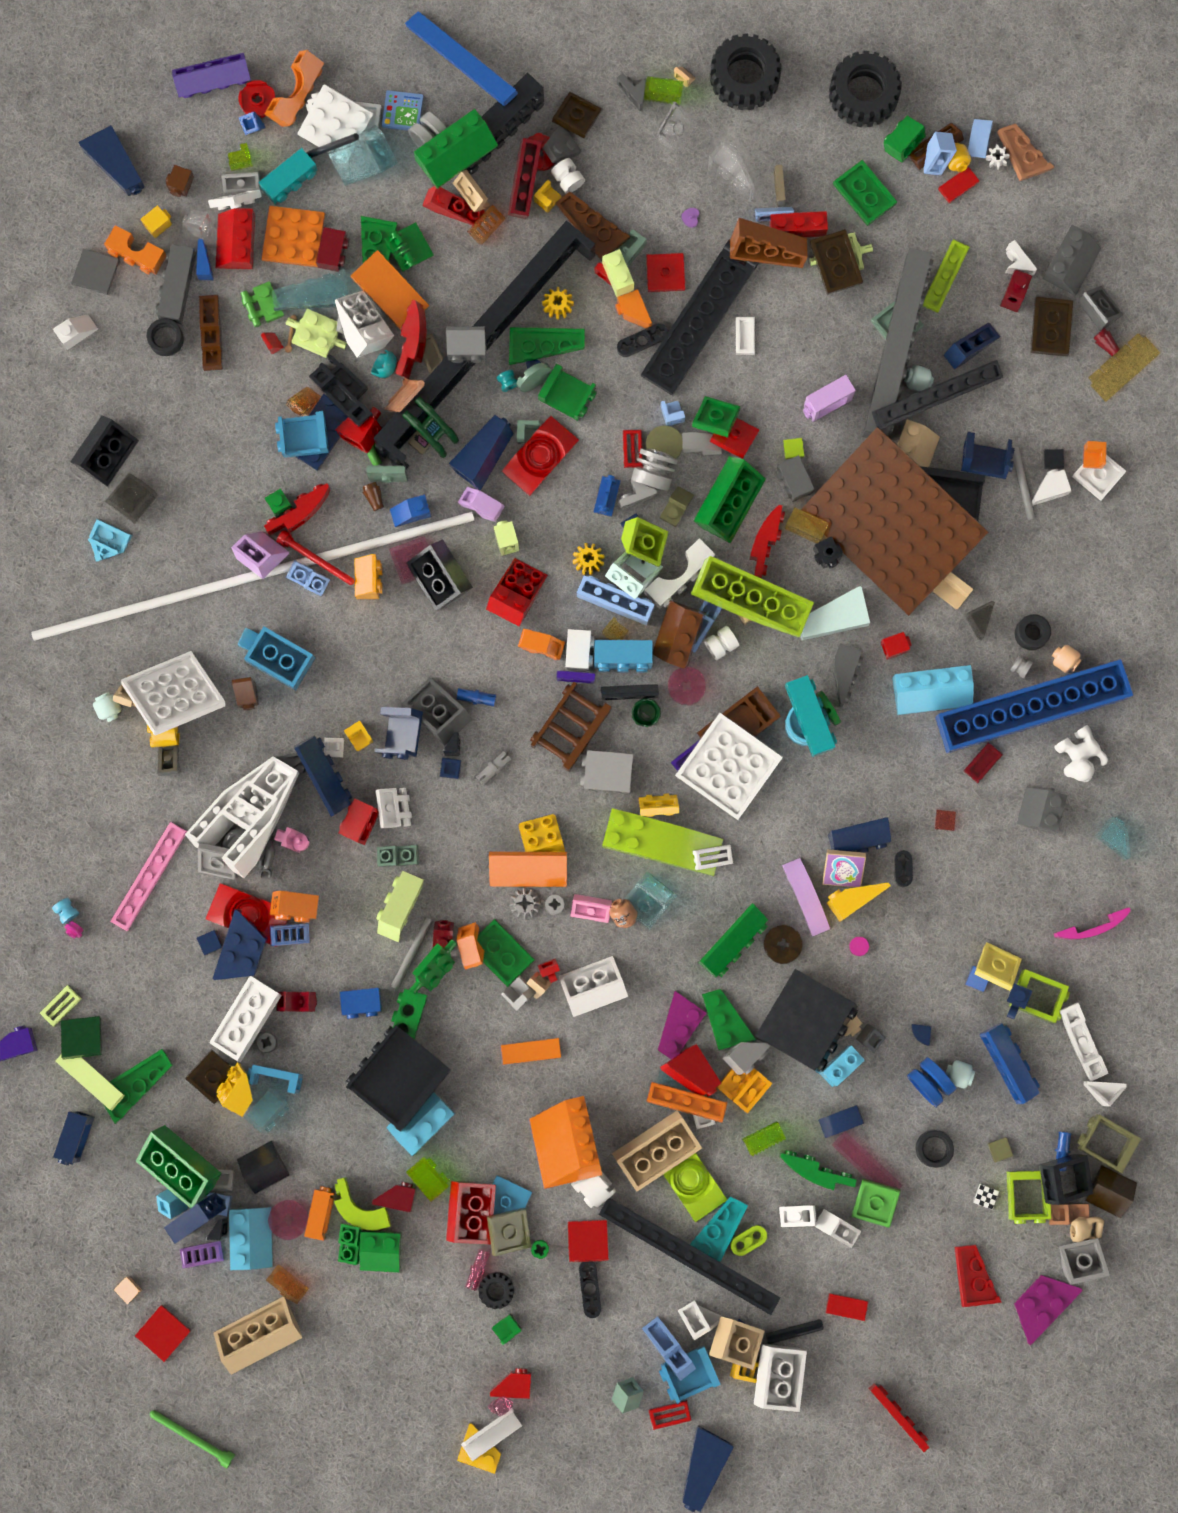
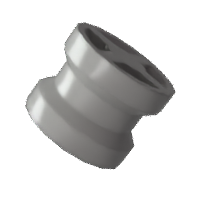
M1019 655L1010 671L1016 672L1021 678H1024L1033 662L1030 660L1026 661L1022 655Z
M551 895L545 902L546 910L553 915L560 914L565 906L564 900L559 895Z

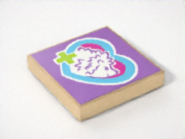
M827 849L822 884L861 887L866 853Z

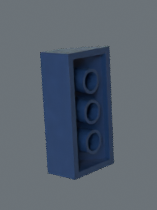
M313 735L294 745V749L332 817L351 805L350 799L353 797L348 788L343 789L341 785L343 779L339 771L334 772L332 768L334 762L329 754L325 755L323 741L320 737L316 738Z

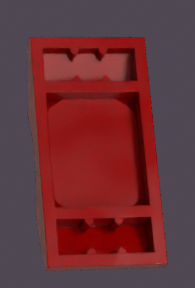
M550 416L501 472L531 496L578 443L579 439Z
M221 883L206 916V920L229 928L235 909H240L243 916L248 921H251L256 926V929L267 937L266 943L270 944V925H286L288 920H276L275 916L270 915V902ZM277 930V940H280L281 931Z

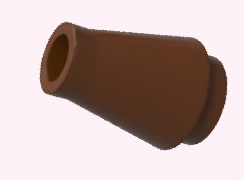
M377 482L363 486L362 493L373 508V511L384 508L380 486L377 485Z

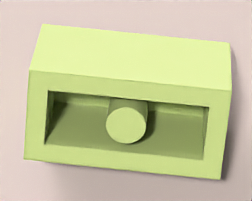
M620 249L602 256L603 267L616 297L634 291V281Z
M512 521L498 522L497 526H494V532L501 556L519 551V544Z

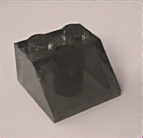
M128 473L105 502L135 525L157 498L158 494L142 480Z

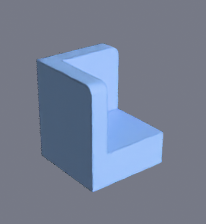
M661 401L660 406L666 426L685 422L684 411H681L679 401L665 404V401Z

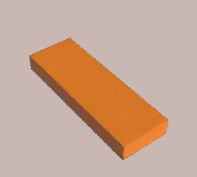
M559 1038L501 1045L503 1065L561 1058Z

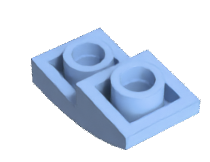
M974 119L968 146L971 157L986 158L993 121Z
M294 560L286 575L287 579L304 586L305 589L319 596H322L330 581L326 576Z

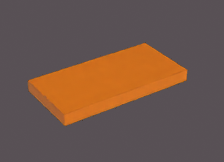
M378 250L350 276L400 330L406 320L407 308L412 300L422 304L424 311L429 307L427 302Z
M489 852L490 886L567 887V852Z

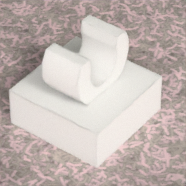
M325 737V755L329 754L334 758H343L344 738Z

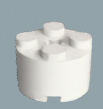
M603 1172L601 1176L571 1183L578 1193L582 1192L585 1196L584 1201L590 1208L593 1206L598 1208L616 1192L615 1188L611 1190L609 1187L612 1183Z

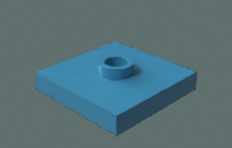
M497 1175L493 1182L496 1185L494 1215L525 1208L532 1192Z

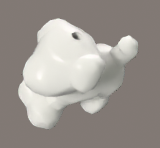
M1086 725L1074 733L1076 738L1083 739L1082 743L1075 745L1069 738H1066L1054 747L1058 753H1068L1072 760L1065 767L1064 774L1067 777L1075 778L1082 782L1091 780L1095 772L1094 765L1088 760L1089 758L1099 757L1102 766L1108 762L1107 755L1093 738L1090 727Z

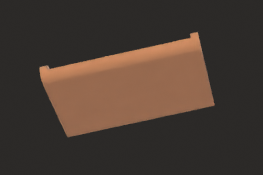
M403 379V386L388 401L389 404L385 407V410L401 412L424 387V381Z

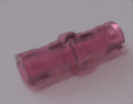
M481 1249L478 1250L474 1265L470 1267L471 1272L465 1284V1287L469 1289L472 1281H474L471 1288L474 1291H477L480 1278L485 1273L484 1268L491 1254L485 1252L483 1259H481L484 1252Z

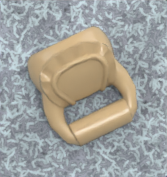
M1096 1216L1090 1218L1078 1217L1073 1220L1070 1227L1072 1241L1077 1243L1101 1238L1104 1220ZM1096 1222L1094 1235L1091 1236L1092 1223Z

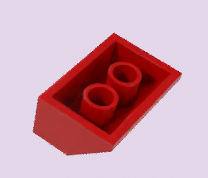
M233 208L218 214L215 268L253 269L255 213L252 208Z
M451 1181L446 1241L491 1245L487 1217L494 1215L495 1184Z

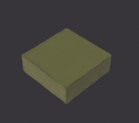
M1007 1137L987 1144L994 1162L1013 1156Z

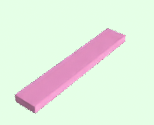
M172 822L169 823L110 922L126 931L130 929L188 831Z

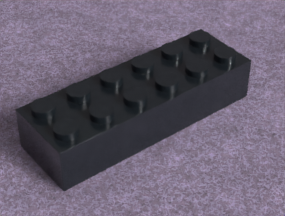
M528 72L513 86L518 94L506 106L497 101L482 116L498 144V147L495 149H500L505 143L504 140L508 136L512 137L518 131V126L522 123L526 124L530 120L531 114L534 111L538 112L544 106V87ZM492 151L465 170L471 175L474 174L482 161L486 162L489 160Z

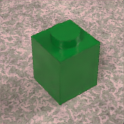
M281 488L264 498L277 518L284 515L283 513L286 510L292 508Z

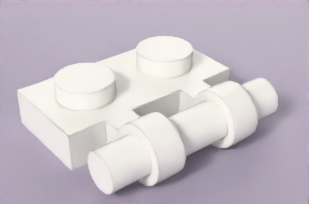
M396 788L376 790L380 827H400L401 820H403L404 827L411 826L410 818H412V812H409L408 801H410V798L407 795L406 788H399L398 796ZM398 802L401 803V813L399 812Z

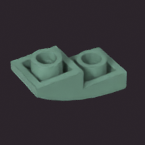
M418 845L377 847L378 867L419 865Z

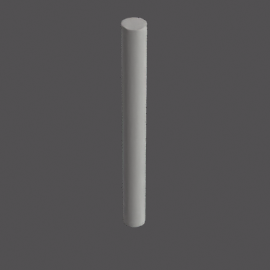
M1013 447L1015 448L1013 459L1027 520H1035L1019 447Z
M425 918L391 987L398 990L433 920Z

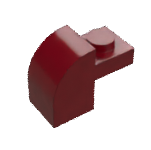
M278 992L282 996L277 1002L276 1011L315 1012V1007L317 1006L316 992Z

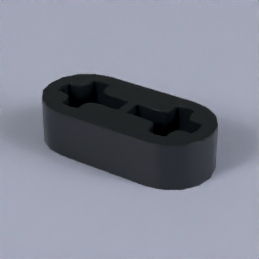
M905 850L899 851L894 857V878L896 884L900 887L909 886L913 880L912 855ZM902 854L908 858V861L905 862V867H902V862L898 861ZM902 870H905V876L909 877L905 884H902V880L898 879L902 876Z

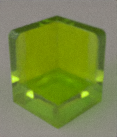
M247 143L240 144L241 150L228 153L231 171L253 166Z

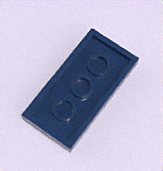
M323 393L309 416L316 415V412L319 411L324 412L330 453L340 439L336 428L348 417ZM329 453L296 456V458L318 471Z

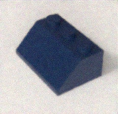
M888 817L831 831L828 834L831 849L866 853L869 852L868 848L876 847V850L886 848L887 844L891 842Z

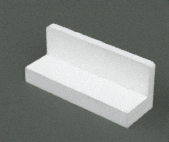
M513 1408L461 1444L472 1461L522 1427L513 1413Z

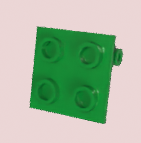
M416 222L400 231H394L390 236L384 238L402 272L434 256Z

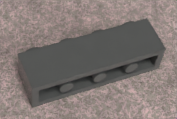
M171 244V249L167 251L166 261H168L167 268L163 270V286H160L159 289L160 303H157L155 314L159 319H171L177 324H182L196 257L194 248Z

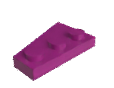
M674 991L658 1046V1051L669 1059L674 1058L680 1053L706 1015L705 1011L676 991Z

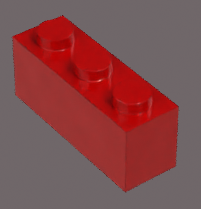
M827 211L771 214L769 225L771 228L803 238L822 237L827 235L828 231Z

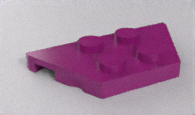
M1040 1275L1014 1302L1027 1343L1032 1345L1083 1290L1079 1287Z

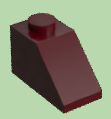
M402 1181L401 1185L397 1184L375 1198L372 1204L412 1212L417 1188H413L412 1183Z

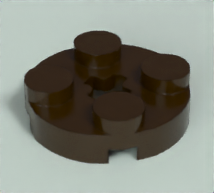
M779 925L772 928L766 934L763 942L764 951L767 956L778 964H788L794 961L800 955L803 945L799 932L787 925ZM782 939H785L789 946L785 947L784 950H781V947L777 945Z

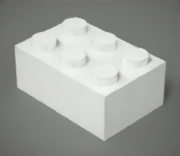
M761 1344L754 1405L763 1409L800 1412L807 1351L798 1347Z

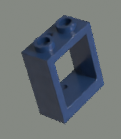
M79 1111L68 1112L53 1156L58 1159V1163L69 1166V1164L73 1165L80 1162L95 1118L94 1116Z
M215 1192L169 1223L164 1229L174 1244H176L224 1211L226 1206L222 1198Z

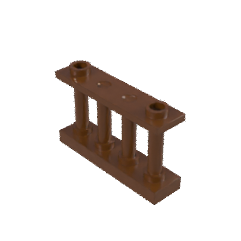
M575 682L565 687L562 692L564 696L542 729L539 732L536 731L530 739L532 748L535 749L537 744L562 759L564 763L563 768L570 772L612 710V707L607 703L603 707L601 705L597 706L576 692L577 683ZM569 697H572L594 712L596 717L593 722H587L564 706ZM559 712L584 728L585 734L582 738L575 737L553 722ZM548 728L573 744L575 748L571 754L569 752L565 753L543 738Z

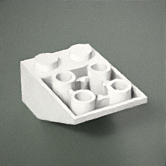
M364 290L335 300L346 341L356 357L386 347L394 335Z

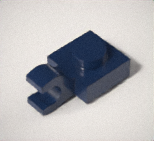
M1014 983L1006 1001L1012 1004L1007 1014L1008 1018L1014 1020L1019 1007L1025 1010L1032 994L1031 990Z

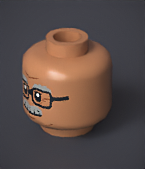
M617 899L611 904L609 915L617 927L628 928L636 922L638 913L629 900Z

